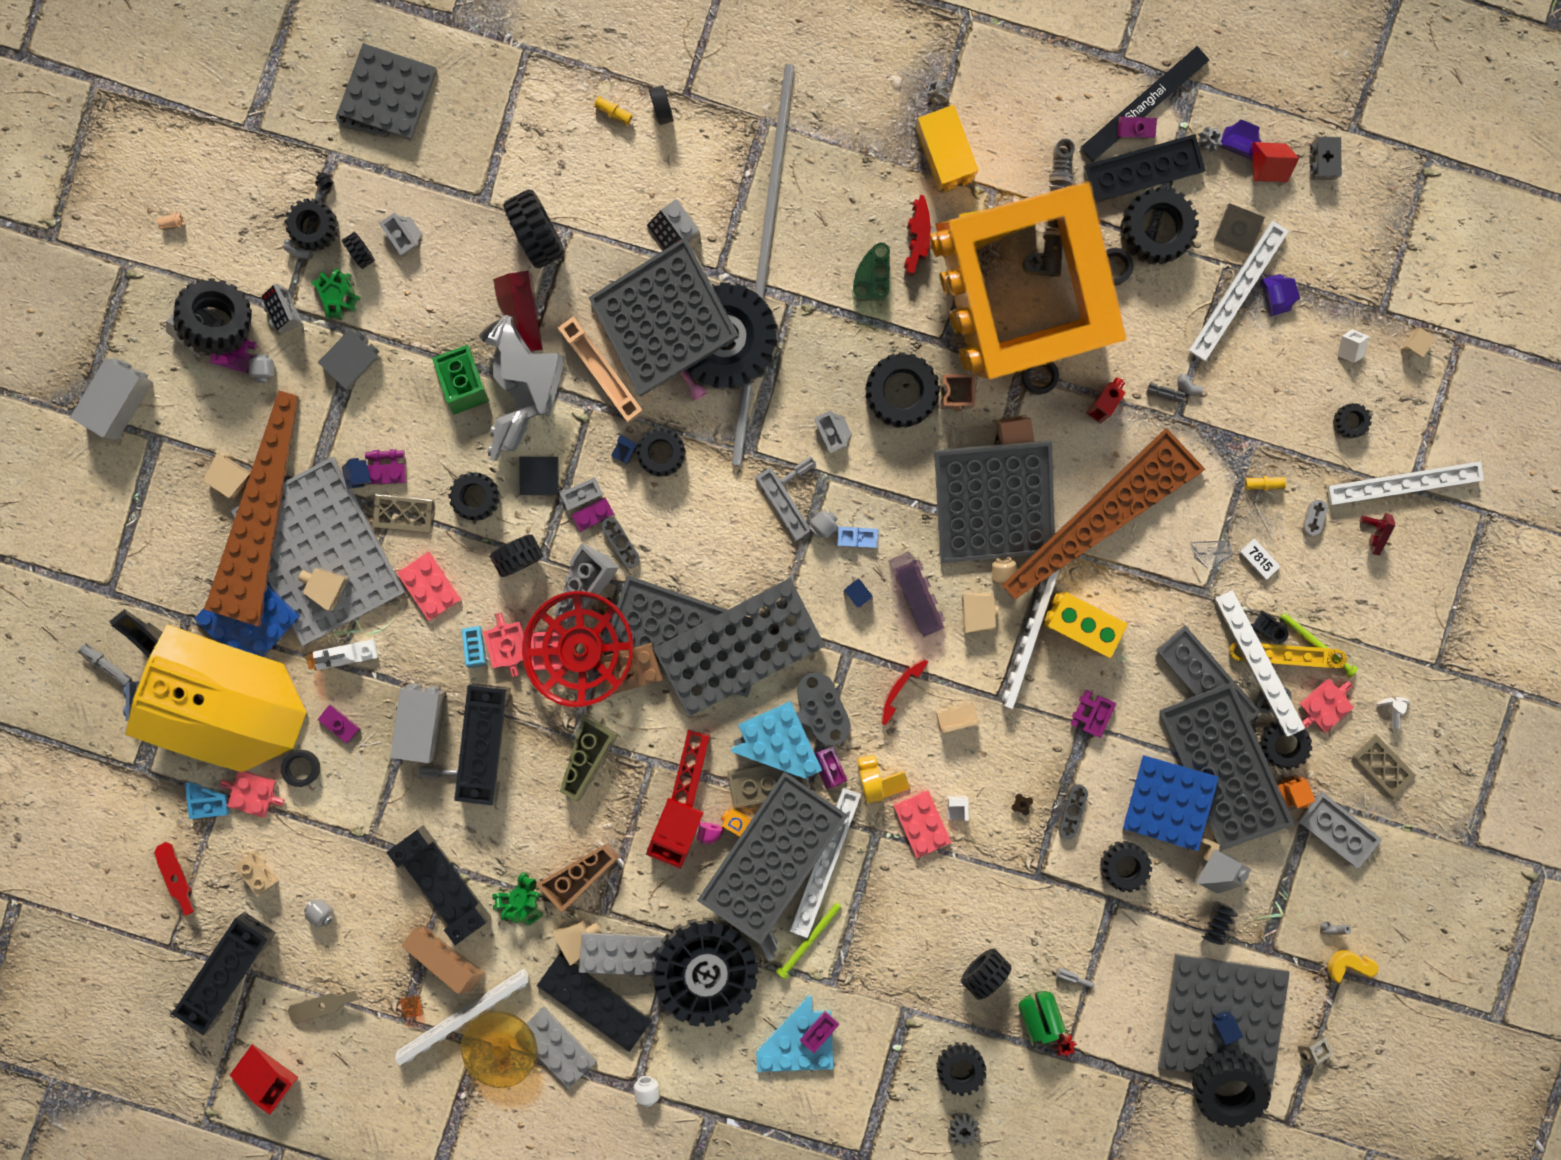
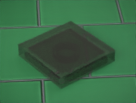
M1229 203L1221 219L1214 241L1250 254L1265 217Z

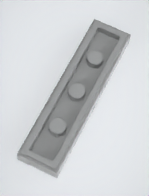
M772 467L755 477L795 541L812 532Z

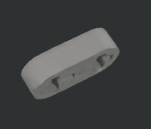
M1314 500L1309 503L1302 526L1305 534L1312 536L1318 535L1321 532L1328 510L1327 504L1324 501ZM1319 504V507L1322 508V511H1319L1316 514V510L1313 508L1314 506H1317ZM1314 521V526H1316V530H1312V532H1310L1311 528H1309L1308 525L1312 524Z

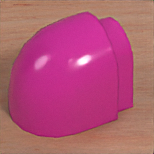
M700 822L697 841H701V844L716 843L721 838L724 828L717 824Z

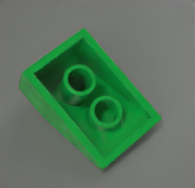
M469 345L432 358L447 404L453 415L490 401Z

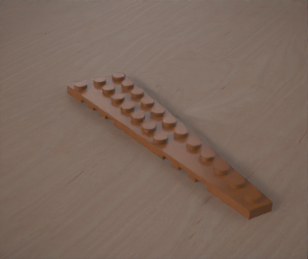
M280 390L272 408L204 610L261 627L265 604L264 596L268 586L267 578L271 568L270 560L274 550V539L276 538L284 490V476L287 473V458L290 455V440L293 437V425L299 401L297 395Z
M1167 428L1163 429L1014 572L1001 587L1014 600L1206 469Z

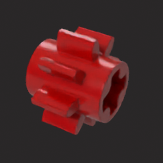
M1061 1033V1036L1055 1040L1056 1044L1052 1045V1048L1057 1050L1056 1054L1058 1056L1063 1054L1068 1058L1070 1053L1075 1054L1073 1046H1076L1077 1043L1071 1041V1034L1066 1037ZM1061 1044H1068V1046L1061 1047Z

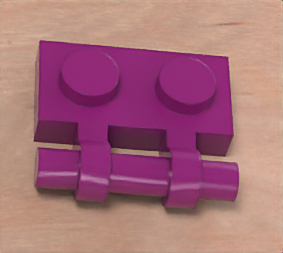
M247 338L239 348V351L234 350V352L229 354L223 352L221 356H216V354L212 353L209 363L248 374V361L253 358V355L247 354V350L249 348L256 350L257 342Z
M378 449L372 452H365V459H373L374 465H367L371 479L368 485L407 483L406 464H398V458H405V451L397 449L380 451ZM381 459H390L391 464L381 465Z
M1085 690L1084 695L1079 699L1080 704L1076 712L1072 714L1073 719L1070 724L1077 727L1080 721L1085 722L1082 730L1101 738L1117 703L1097 695L1094 702L1090 700L1093 692ZM1087 705H1089L1092 709L1088 717H1085L1083 713Z

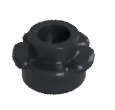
M321 173L316 177L315 185L320 190H326L334 184L333 176Z

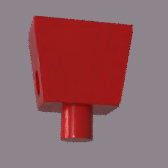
M1116 377L1113 382L1106 384L1094 399L1086 414L1100 424L1107 420L1125 395V391L1122 390L1125 382L1121 378Z

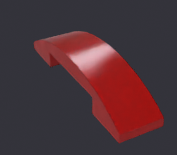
M922 659L908 667L893 683L882 708V724L886 726L896 711L891 706V703L910 675L913 674L918 678L928 664L927 660Z

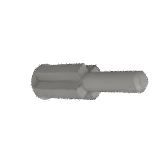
M810 456L795 466L794 471L780 479L781 483L785 484L798 474L801 476L816 466L815 460Z
M420 766L419 776L420 778H440L441 775L457 776L458 770H441V767Z
M1060 967L1057 969L1055 977L1074 985L1079 983L1090 988L1094 987L1093 982L1078 977L1074 972Z

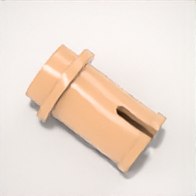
M175 212L173 215L157 218V224L160 230L171 227L180 228L184 225V218L181 213Z

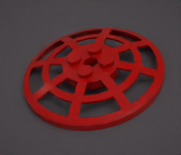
M586 591L565 592L543 603L529 620L522 641L523 664L531 683L547 699L568 707L591 706L610 697L625 681L633 661V635L624 614L607 598ZM581 597L598 600L609 608L604 616L595 611L583 609ZM573 598L574 610L567 611L556 619H553L546 613L558 602ZM615 613L625 626L629 642L619 643L616 631L609 622ZM583 615L592 616L598 619L599 623L594 629L585 627ZM575 616V627L566 630L560 625L565 619ZM542 619L549 625L544 635L542 648H531L534 629L538 621ZM605 627L610 632L613 643L603 644L599 634ZM555 630L561 635L558 647H549L551 635ZM579 644H583L585 647V651L581 655L576 651ZM629 650L626 668L618 681L612 674V671L617 664L619 651ZM613 651L612 661L607 669L600 661L603 657V652ZM549 655H558L559 660L563 664L557 672L551 665ZM531 656H542L545 667L552 676L544 685L540 682L534 671ZM596 668L602 674L595 681L586 683V672ZM569 670L578 672V684L571 683L562 677ZM605 680L613 686L602 696L585 701L586 689L593 688ZM558 682L567 688L578 690L577 701L566 700L554 695L549 690Z

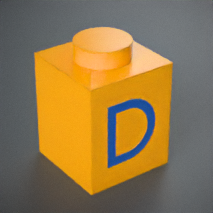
M731 807L729 811H724L720 819L723 821L721 826L741 836L750 823L751 817Z

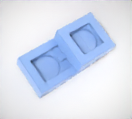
M838 526L837 546L878 548L879 529Z

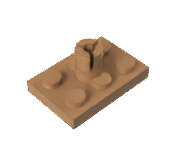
M652 643L634 648L630 671L625 681L615 693L663 680ZM629 650L619 652L617 664L612 671V674L618 681L626 668ZM613 654L603 656L600 661L607 669L612 661ZM607 680L604 681L608 692L613 686Z

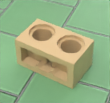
M256 851L250 853L234 865V868L256 896L264 893L279 881Z

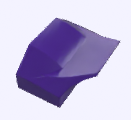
M1240 119L1234 125L1224 129L1221 139L1222 145L1218 147L1253 161L1252 143L1262 142L1259 136L1260 127Z
M1278 274L1261 279L1270 317L1291 311L1292 306L1300 299L1295 278H1288Z

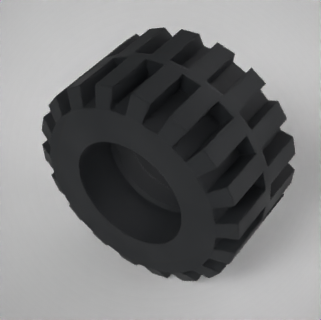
M306 198L303 199L304 202L297 201L296 206L291 205V212L286 213L288 220L285 219L284 224L288 226L285 228L286 232L290 234L288 236L301 247L316 251V249L323 250V246L329 247L331 245L329 241L336 239L334 233L338 234L336 226H339V224L335 220L337 218L328 206L316 199L309 200ZM311 215H319L321 219L320 228L316 233L306 235L303 231L304 221Z
M661 427L654 430L651 429L648 433L642 435L641 440L639 439L638 447L636 448L637 460L648 473L657 477L670 476L682 467V463L685 461L686 450L683 441L674 431ZM658 441H665L672 447V457L664 464H658L650 457V449Z
M467 472V474H462L459 476L460 478L453 481L454 485L450 486L449 489L451 494H448V498L451 499L449 503L450 506H453V511L459 514L461 518L473 521L484 520L486 517L493 515V511L497 510V504L500 503V491H498V486L493 482L492 478L478 472ZM472 485L480 486L485 493L484 502L477 508L469 507L464 498L466 490Z
M525 535L496 549L490 555L500 577L516 573L543 557V553L534 535Z
M1278 721L1276 723L1271 722L1268 728L1265 727V732L1260 737L1262 739L1260 746L1266 759L1273 766H1277L1282 770L1283 768L1291 770L1292 767L1297 769L1299 764L1302 763L1304 765L1306 763V758H1310V751L1313 748L1311 746L1312 739L1306 729L1292 734L1297 739V746L1291 753L1280 754L1275 749V743L1284 733Z
M1118 841L1115 842L1116 845L1108 846L1109 850L1103 852L1105 856L1104 858L1101 857L1100 860L1102 862L1100 869L1106 881L1113 888L1119 889L1121 892H1125V890L1133 892V889L1138 891L1141 889V885L1145 886L1147 884L1145 882L1146 879L1150 880L1151 878L1149 872H1152V867L1150 866L1152 862L1148 858L1149 855L1133 842L1123 841V843H1120ZM1123 857H1133L1136 862L1134 871L1128 876H1119L1116 872L1118 861Z
M995 948L989 949L979 955L967 967L961 978V983L977 1000H981L990 996L1005 982L1012 966Z
M956 1042L955 1046L952 1047L950 1044L947 1046V1050L943 1049L941 1051L942 1056H938L937 1072L940 1082L948 1092L951 1090L954 1095L957 1093L960 1096H964V1093H968V1096L972 1095L971 1091L975 1090L977 1092L979 1090L978 1086H983V1079H986L985 1071L987 1070L983 1057L973 1045L968 1046L965 1042L960 1045L959 1042ZM964 1060L972 1064L971 1072L965 1077H955L950 1072L952 1066L958 1061Z

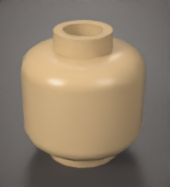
M1010 557L997 558L992 563V579L999 583L1000 586L1017 571L1016 562L1011 560Z

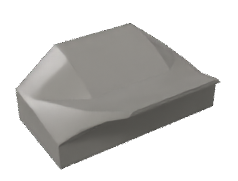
M394 212L379 223L401 256H404L418 245V240L422 233L411 217H401Z
M829 411L814 418L829 453L847 446V441L852 433L843 415H837Z
M772 930L760 945L768 961L774 959L778 948V941Z

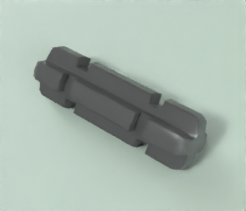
M1149 383L1147 387V393L1156 394V396L1169 400L1174 399V401L1179 403L1183 402L1185 397L1184 392H1175L1174 389L1161 385L1158 386L1154 383Z

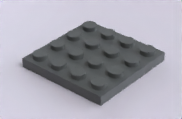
M363 43L337 115L412 141L437 69L434 66Z

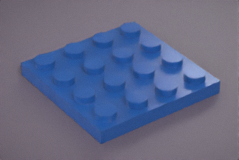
M268 585L264 596L265 604L261 627L204 610V608L194 620L217 642L265 657L301 616Z
M1143 755L1122 829L1199 851L1219 776Z

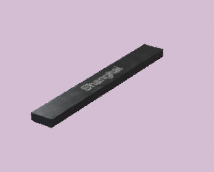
M1196 46L1083 144L1080 149L1093 163L1121 138L1117 136L1119 117L1147 116L1209 62V58Z

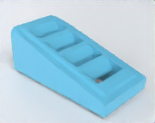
M481 626L462 629L465 666L468 668L487 666ZM477 633V637L468 638L467 636ZM478 641V644L469 646L470 642ZM479 649V652L470 653V650ZM480 657V660L472 661V659H471V658Z

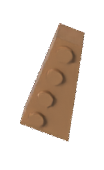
M607 843L536 885L562 913L579 899L621 856Z
M415 927L402 944V947L457 994L473 991L486 972L455 951L442 939L432 934L433 932L428 927Z

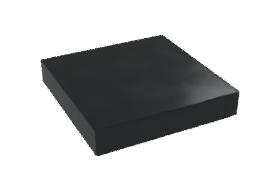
M519 457L520 495H559V457Z

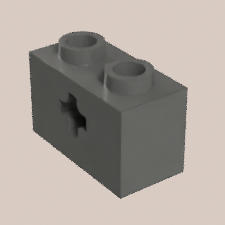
M1318 137L1312 141L1310 145V155H1312L1310 173L1313 174V180H1336L1342 176L1341 137Z

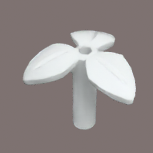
M1396 697V699L1386 698L1379 701L1376 705L1383 706L1389 704L1392 706V728L1399 729L1400 714H1405L1407 709L1406 703L1410 704L1411 701L1403 697Z

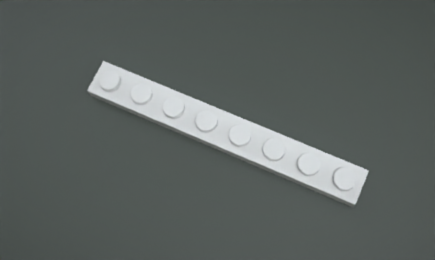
M1274 221L1270 222L1188 352L1202 361L1207 360L1289 232L1287 229Z
M1480 461L1327 486L1330 505L1483 481L1484 478Z
M1059 570L1040 583L1038 589L1040 596L1038 600L1034 601L1032 607L1034 614L1032 618L1028 619L1026 625L1028 632L1026 636L1022 637L1020 643L1022 650L1020 654L1016 655L1014 661L1016 668L1014 673H1010L1008 679L1010 686L1008 691H1004L1002 697L1005 707L1011 709L1014 707Z
M1233 590L1216 597L1214 600L1284 735L1288 737L1305 729Z
M842 788L836 807L848 816L811 871L790 928L792 933L806 938L809 936L861 797L860 793Z
M525 968L396 1052L395 1058L399 1066L405 1062L412 1061L418 1053L426 1052L432 1044L437 1041L441 1042L452 1031H458L464 1023L469 1020H475L484 1010L492 1009L495 1003L507 999L515 990L524 988L528 982V973Z

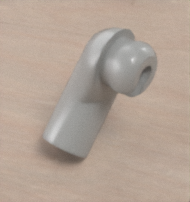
M291 239L284 240V245H282L284 251L294 257L310 259L311 250L294 247L295 242Z
M1187 374L1179 375L1177 383L1182 392L1190 395H1202L1203 386L1192 385Z
M1329 921L1322 922L1320 925L1325 935H1347L1351 933L1350 925H1331Z

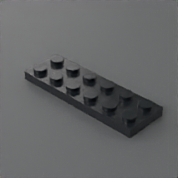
M1196 134L1083 166L1086 180L1090 183L1094 203L1201 174L1206 171Z
M560 953L536 985L628 1052L632 1050L652 1022L650 1017L590 974L579 972V967L576 964L569 965L565 956Z

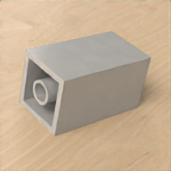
M115 357L113 360L105 358L70 418L103 438L118 440L153 381L147 378L148 374L139 369L132 368L130 363L122 359L119 360Z
M410 683L406 684V687L400 688L390 758L430 763L436 759L446 691H441V687L429 686L422 688V684Z

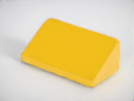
M904 770L881 778L884 798L910 789Z

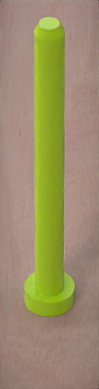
M1286 613L1281 614V620L1313 646L1328 648ZM1336 653L1331 656L1334 663L1338 664L1341 661V658ZM1347 662L1341 667L1346 672L1345 675L1348 678H1351L1358 670L1355 665L1350 666Z
M838 902L832 906L783 968L779 967L776 970L782 978L787 980L789 971L841 909V905Z

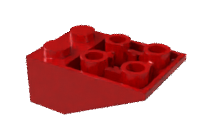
M668 798L645 855L681 869L704 812Z
M254 1044L249 1047L230 1073L231 1078L252 1102L269 1115L277 1108L299 1078Z

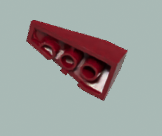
M528 270L509 273L493 279L496 299L504 315L513 317L514 326L531 352L543 350L532 274Z

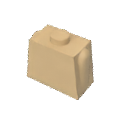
M217 453L203 481L213 487L212 491L219 496L225 495L228 498L236 499L246 486L251 472L223 454Z
M961 594L963 632L993 631L996 627V617H999L998 606H995L993 594Z

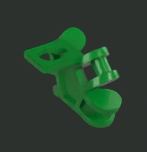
M335 269L330 278L322 271L320 277L311 282L318 290L325 307V317L327 320L332 318L343 320L344 312L342 306L355 312L357 300L360 301L361 298L355 295L351 286L352 275L341 273L340 269ZM345 295L350 297L348 303L342 302ZM330 305H336V310H332Z
M523 872L518 877V886L511 892L492 894V899L495 900L493 910L502 912V921L508 922L511 920L513 923L521 921L530 926L544 916V914L537 909L536 900L541 895L534 891L537 881L534 878H529V875ZM508 899V904L502 903L503 900ZM536 915L534 918L528 919V916Z

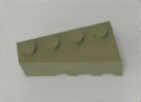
M588 715L581 716L580 726L575 737L576 740L573 750H571L569 764L560 788L562 794L574 801L582 799L619 735Z

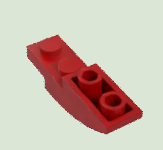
M920 195L919 200L915 199L912 211H915L914 218H909L907 229L910 230L909 236L916 237V239H911L909 250H912L910 258L906 257L903 267L907 269L906 275L910 276L914 275L918 258L926 260L930 245V214L924 195Z

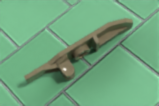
M355 990L345 994H340V992L335 994L328 993L290 1005L288 1014L291 1021L295 1024L337 1012L343 1004L358 1000V996ZM324 1003L325 1008H322L320 1004Z

